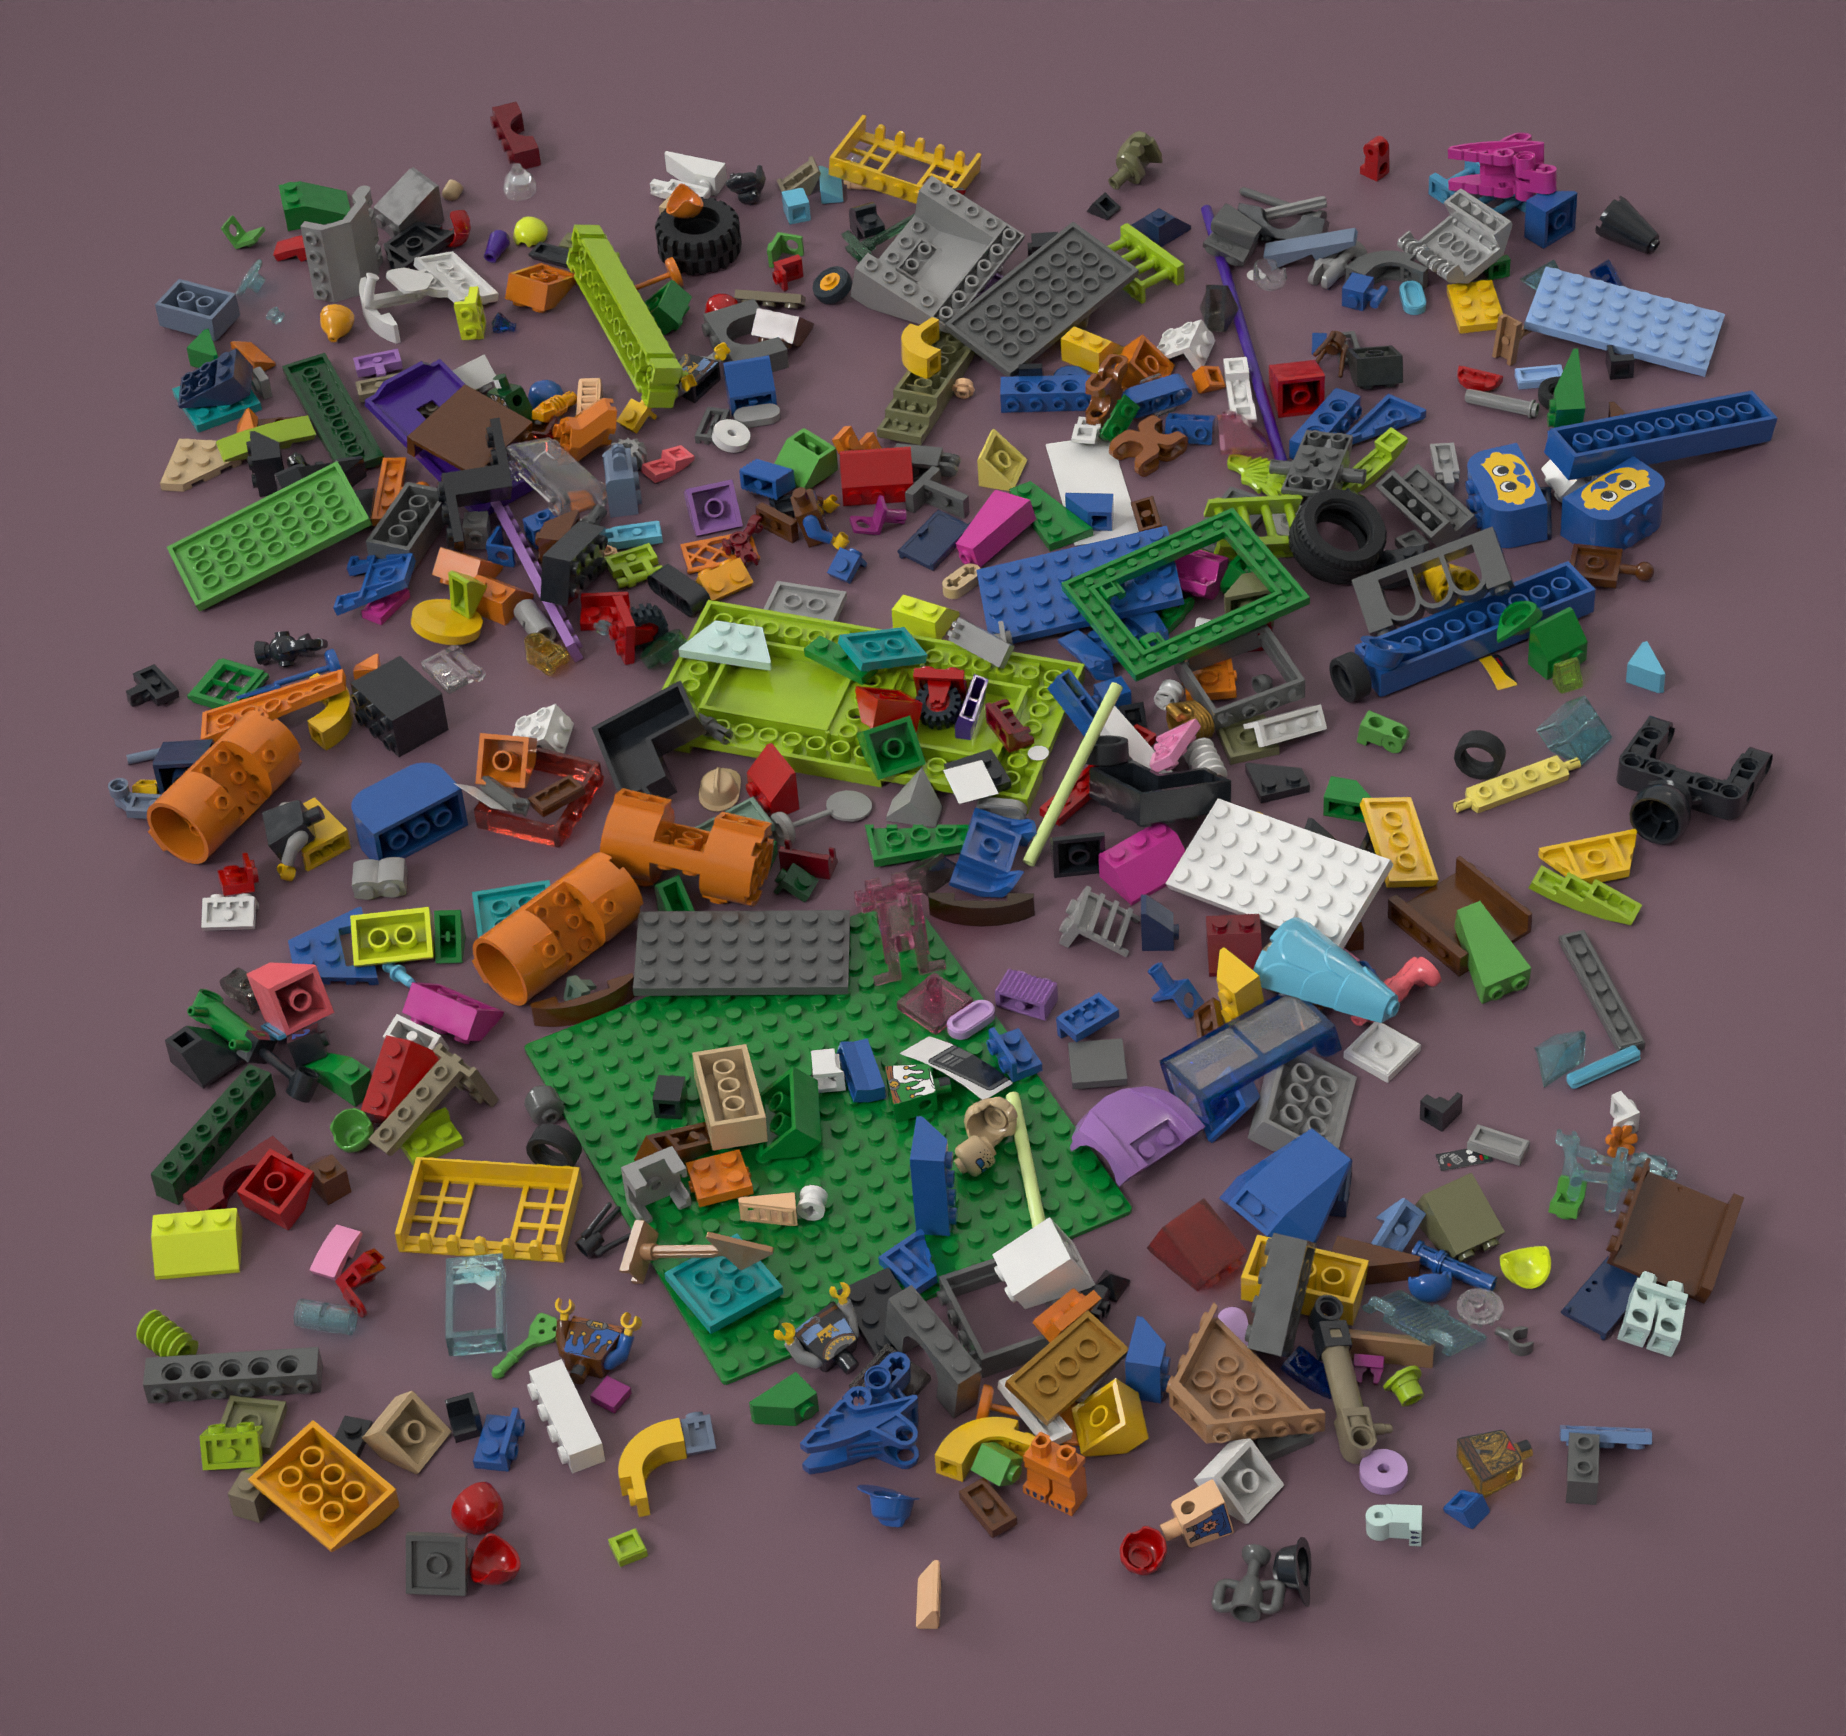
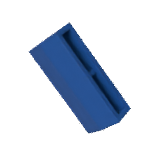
M1067 669L1058 675L1047 689L1085 737L1099 707L1071 670Z
M868 1038L854 1042H840L836 1054H839L840 1066L844 1072L853 1102H872L885 1099V1085Z

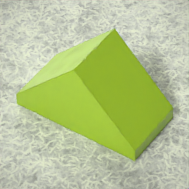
M451 570L448 573L451 609L470 619L473 617L487 585L470 575Z

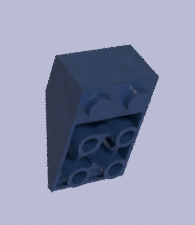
M235 348L230 352H224L219 358L211 362L204 363L195 371L187 372L181 378L178 407L182 409L232 405L244 399L251 392L253 366Z

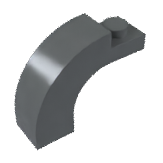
M1387 250L1377 251L1360 256L1346 266V281L1351 273L1354 272L1374 277V285L1387 280L1400 282L1416 281L1422 285L1424 290L1428 286V267L1414 262L1415 255L1410 253Z

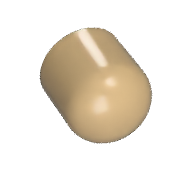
M448 180L442 191V196L448 201H455L459 198L464 188L457 181Z

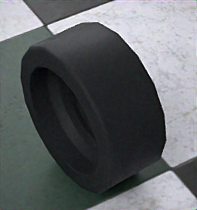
M1352 651L1331 660L1329 666L1331 680L1338 694L1345 701L1351 703L1370 694L1372 690L1370 674L1363 660Z
M1472 730L1460 738L1455 749L1454 761L1460 771L1467 776L1479 780L1490 779L1501 770L1506 756V749L1502 741L1492 733ZM1466 749H1483L1494 760L1491 762L1478 761L1472 758Z
M1099 736L1086 764L1110 766L1127 762L1129 760L1128 739L1121 736Z
M550 1123L541 1124L536 1127L526 1145V1151L531 1161L536 1165L574 1167L582 1153V1147L577 1137L569 1130ZM545 1144L553 1146L554 1148L558 1149L561 1153H557L551 1150Z

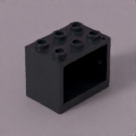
M401 656L350 683L352 689L351 699L356 708L354 715L357 722L361 726L364 725L368 728L374 738L381 740L388 751L394 752L398 757L407 754L449 730L442 693Z

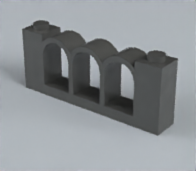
M1493 526L1352 579L1369 634L1373 637L1397 629L1396 626L1403 627L1421 620L1425 611L1429 614H1436L1456 605L1458 598L1461 601L1472 603L1483 599L1488 592H1490L1491 596H1502L1509 593L1510 589L1515 588L1501 544ZM1475 552L1482 573L1481 582L1473 590H1460L1455 584L1448 562ZM1442 565L1448 582V594L1438 603H1428L1423 598L1416 574ZM1409 577L1415 594V606L1406 615H1394L1391 613L1383 587Z

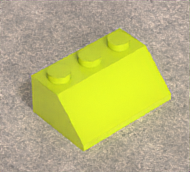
M429 907L350 916L354 967L434 958V923Z
M237 1208L153 1215L151 1240L155 1279L240 1273L243 1229Z

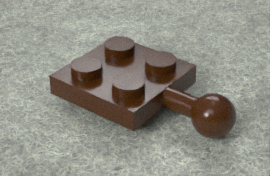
M1576 543L1573 545L1570 563L1592 586L1616 588L1619 574L1635 575L1640 581H1648L1654 575V567L1649 562H1640L1637 565L1621 564L1623 549Z

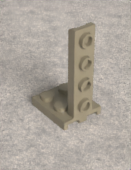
M439 1043L433 1050L439 1061L368 1140L388 1156H392L454 1086L460 1091L467 1089L469 1096L478 1104L485 1102L490 1107H493L499 1101L498 1097L475 1067L471 1068L463 1062L461 1057L455 1053H450L444 1045Z

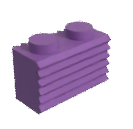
M1011 968L1007 970L995 990L996 1006L1044 1021L1047 1020L1049 1013H1051V1010H1053L1058 1001L1056 982H1052L1047 978L1032 977L1030 974L1028 975L1023 971H1013Z

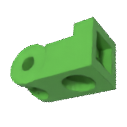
M1368 710L1360 724L1357 743L1366 746L1368 742H1371L1378 746H1383L1389 752L1399 753L1407 742L1410 732L1403 724Z

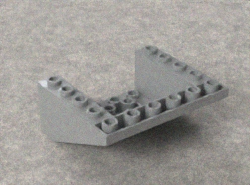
M931 175L919 190L915 215L879 259L867 253L855 267L851 297L869 309L917 324H922L931 317L939 319V330L949 333L945 330V323L979 296L1024 240L1025 234Z

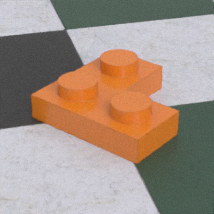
M844 426L832 439L838 453L839 451L882 448L874 432L866 433L858 440L852 426Z

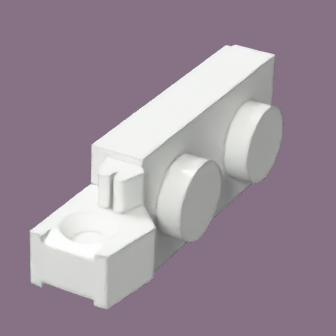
M653 179L650 183V193L667 199L681 183L691 188L704 199H708L711 196L710 188L671 179L669 182Z

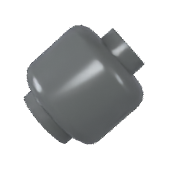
M535 1086L529 1091L524 1101L527 1112L532 1121L537 1125L554 1124L561 1118L564 1112V1104L556 1089L551 1086Z

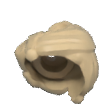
M1002 1097L983 1099L971 1105L966 1111L964 1124L969 1138L973 1135H977L980 1138L985 1136L994 1148L1004 1137L1015 1134L1016 1118L1018 1115L1015 1107L1007 1099Z

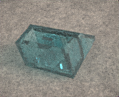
M1585 695L1565 702L1536 729L1550 751L1567 760L1577 757L1581 765L1612 738V735Z

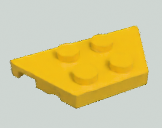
M1631 829L1539 848L1538 856L1566 877L1567 873L1570 872L1589 884H1593L1595 879L1605 882L1629 877L1637 830Z

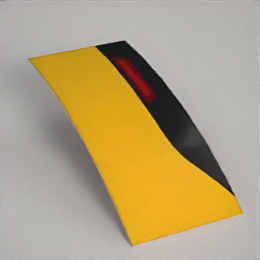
M1498 654L1478 659L1488 671L1497 690L1517 685L1508 666Z

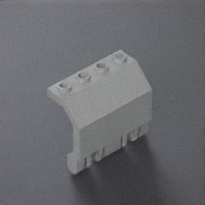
M360 186L353 193L354 205L343 220L327 225L304 221L300 226L315 299L335 303L359 296L361 278L366 277L367 279V273H373L377 276L380 273L379 267L383 263L381 246L377 244L379 235L374 209L370 208L373 202L369 186Z

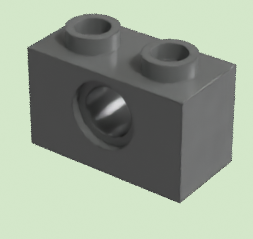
M1569 1432L1566 1503L1596 1505L1599 1475V1434Z

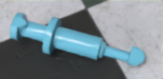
M395 963L382 965V969L390 973V978L394 982L400 981L408 988L411 987L412 982H415V979L406 973L404 966H395Z

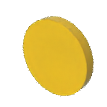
M448 599L423 601L414 607L411 616V626L417 634L429 641L445 645H462L476 640L481 634L483 624L482 617L477 611H475L472 618L468 619L452 610L451 601Z

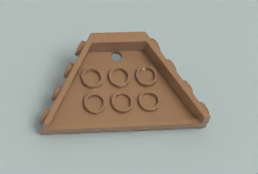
M1213 1303L1209 1312H1204L1202 1315L1200 1330L1191 1336L1189 1351L1187 1355L1182 1354L1176 1376H1171L1168 1381L1166 1392L1170 1395V1407L1206 1444L1225 1443L1227 1441L1248 1438L1254 1440L1257 1438L1284 1437L1286 1435L1303 1433L1313 1434L1325 1431V1412L1321 1408L1310 1409L1218 1318V1306Z

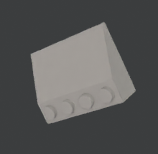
M1284 1040L1269 1058L1248 1139L1271 1151H1277L1313 1128L1339 1149L1357 1077Z

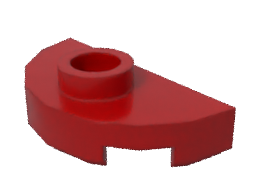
M1460 365L1458 367V381L1467 389L1490 391L1503 383L1502 375Z

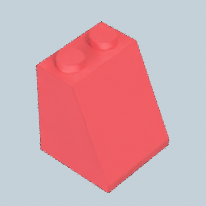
M268 963L246 974L264 1020L284 1032L286 1036L334 1013L317 967L314 964Z

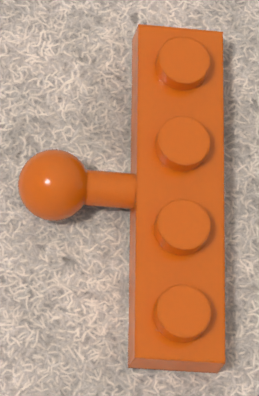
M406 457L383 458L371 517L373 526H377L404 487L408 465ZM424 481L416 483L420 485L430 486L427 482Z

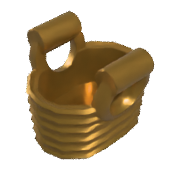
M1196 700L1169 703L1166 706V721L1169 730L1196 718L1201 727L1195 735V740L1212 737L1215 731L1212 715Z

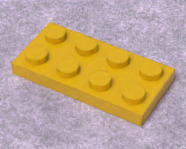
M1363 798L1360 807L1375 853L1390 859L1393 863V867L1384 880L1386 887H1429L1436 885L1439 879L1412 798Z

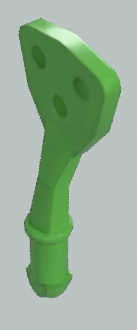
M545 1313L537 1314L530 1326L528 1338L518 1347L509 1351L507 1356L497 1366L493 1367L492 1377L495 1379L503 1378L505 1373L515 1363H518L519 1359L528 1350L554 1342L556 1340V1331L554 1330L556 1329L557 1319Z

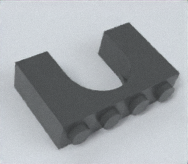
M754 299L703 314L704 324H702V331L705 337H709L713 350L722 342H725L731 350L727 354L726 359L721 361L722 363L769 355L772 372L789 368L787 348L779 337L749 345L733 342L735 339L752 332L757 308H760Z
M912 1285L889 1298L884 1335L898 1352L904 1354L919 1344L921 1345L937 1373L938 1387L936 1398L952 1418L958 1417L977 1405L982 1369Z

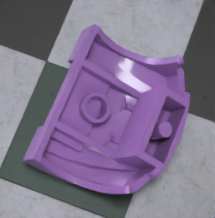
M1148 1086L1125 1088L1104 1097L1080 1119L1075 1126L1076 1129L1072 1136L1070 1150L1074 1151L1079 1146L1085 1145L1095 1148L1109 1162L1115 1175L1116 1183L1120 1187L1195 1137L1205 1128V1125L1181 1099L1165 1090Z

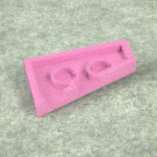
M1196 718L1156 737L1158 743L1154 745L1155 752L1152 754L1149 765L1153 771L1160 772L1164 769L1165 771H1170L1178 765L1179 762L1177 760L1187 752V746L1196 739L1195 735L1201 727Z

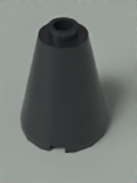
M1619 196V201L1614 199L1599 218L1602 224L1600 227L1596 225L1595 233L1602 238L1648 254L1650 251L1654 252L1660 244V235L1626 198Z

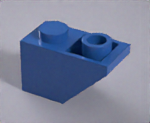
M1065 493V505L1068 510L1091 526L1093 530L1112 531L1114 494Z

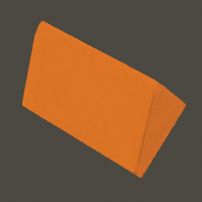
M230 342L232 350L237 348L251 363L253 369L261 367L263 371H266L276 366V363L252 342Z

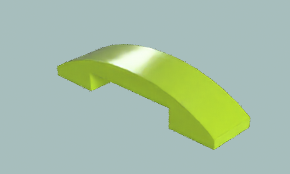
M1389 428L1374 441L1375 449L1353 467L1355 469H1366L1365 484L1344 482L1342 490L1349 488L1359 493L1375 482L1398 458L1408 443V438L1395 429Z

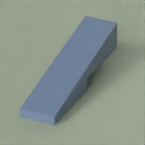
M1356 228L1269 242L1265 245L1263 257L1272 270L1311 254L1315 260H1318L1319 258H1325L1356 246L1358 231Z

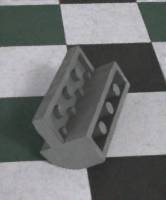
M1416 464L1403 477L1392 470L1375 485L1380 494L1437 547L1461 539L1459 536L1477 521L1473 513L1419 464Z

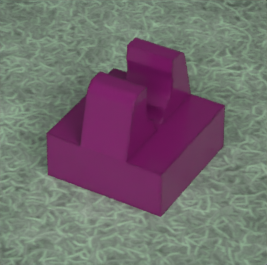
M1354 1354V1370L1357 1382L1362 1383L1363 1375L1369 1370L1374 1376L1373 1384L1378 1385L1384 1372V1356Z

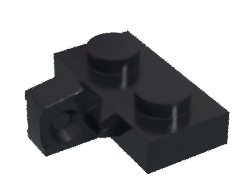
M155 664L133 673V678L137 685L126 690L127 701L132 707L151 700L157 706L179 698V690Z

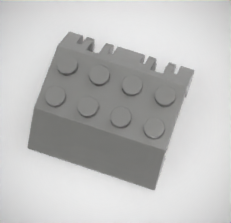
M1460 188L1444 202L1450 216L1419 241L1414 239L1411 231H1408L1397 242V246L1401 250L1415 255L1416 260L1433 272H1437L1440 277L1450 283H1470L1502 257L1513 225L1510 220Z

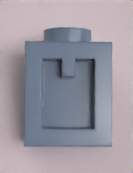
M693 1412L687 1414L685 1419H681L687 1456L716 1451L710 1414L703 1415V1412Z

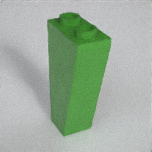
M1481 901L1458 909L1454 927L1461 948L1468 953V968L1480 1002L1484 1004L1491 1000H1498L1505 994L1520 991L1529 985L1530 965Z

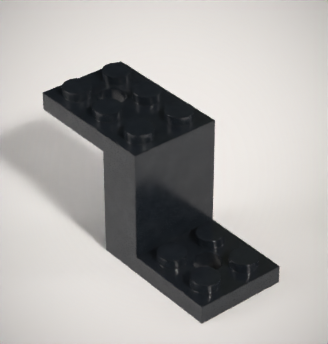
M500 417L490 419V425L486 427L487 448H492L490 450L491 457H489L490 466L442 473L441 481L437 482L439 503L444 502L441 511L443 525H448L446 528L447 534H445L447 547L452 548L454 551L463 552L464 546L458 512L459 507L511 499L512 480Z

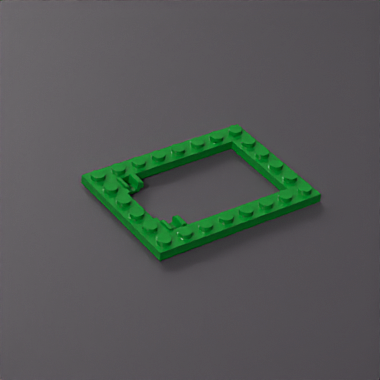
M1230 508L1061 583L1062 591L1135 682L1310 604L1309 595L1234 508ZM1222 539H1225L1271 593L1166 641L1159 632H1150L1138 640L1109 605L1114 596H1117L1119 600L1126 597V592L1120 584ZM1154 642L1156 645L1151 647L1150 643Z

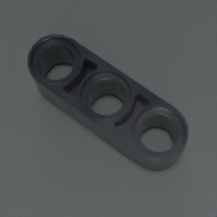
M666 564L647 577L648 585L655 594L688 617H692L703 610L707 601L711 600L708 592L702 586L670 564Z

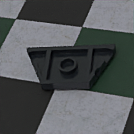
M416 221L383 244L391 269H414V258L434 255L453 241L454 228L452 230H445L442 228V225Z

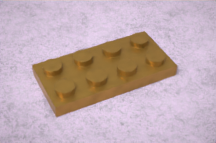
M1087 1310L1006 1380L1005 1387L1048 1426L1127 1356L1128 1347Z

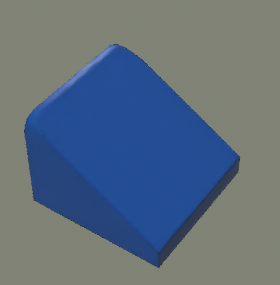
M1460 1490L1443 1507L1445 1513L1470 1529H1474L1490 1512L1483 1494Z

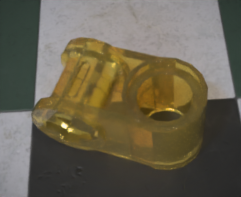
M530 633L525 637L524 646L527 662L541 670L544 674L552 676L555 673V669L562 664L566 665L570 662V656L566 649L554 643L543 634Z

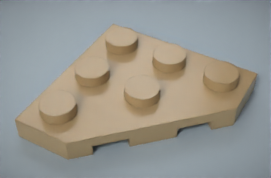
M179 439L161 479V490L187 491L192 488L193 483L201 479L204 482L220 475V470L229 466L235 468L241 465L243 460L224 462L216 445L217 441Z

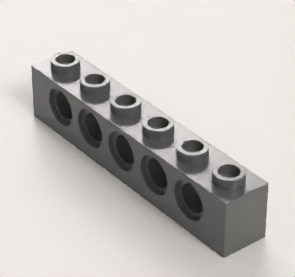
M319 1347L146 1358L143 1388L148 1403L206 1399L220 1400L230 1398V1395L250 1398L253 1396L321 1392L323 1362Z

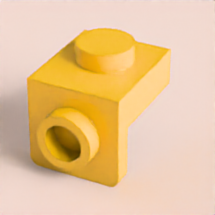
M631 398L616 422L637 434L648 417L655 420L657 415L651 411L652 408H648L644 404L643 400L639 403Z

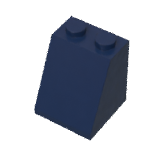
M214 740L163 742L152 765L159 793L163 794L214 744Z

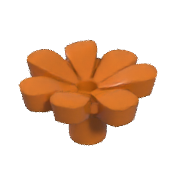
M1632 1126L1612 1127L1611 1134H1608L1605 1138L1606 1144L1610 1146L1607 1150L1608 1156L1612 1158L1617 1157L1619 1161L1625 1162L1627 1154L1632 1155L1635 1152V1147L1631 1144L1637 1143L1638 1136L1635 1133H1631L1633 1130Z

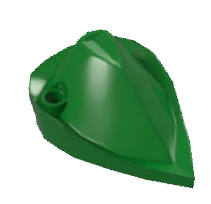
M1518 601L1510 604L1504 609L1500 617L1497 629V642L1500 643L1511 636L1529 632L1530 627L1536 624L1543 616L1542 610L1530 601Z

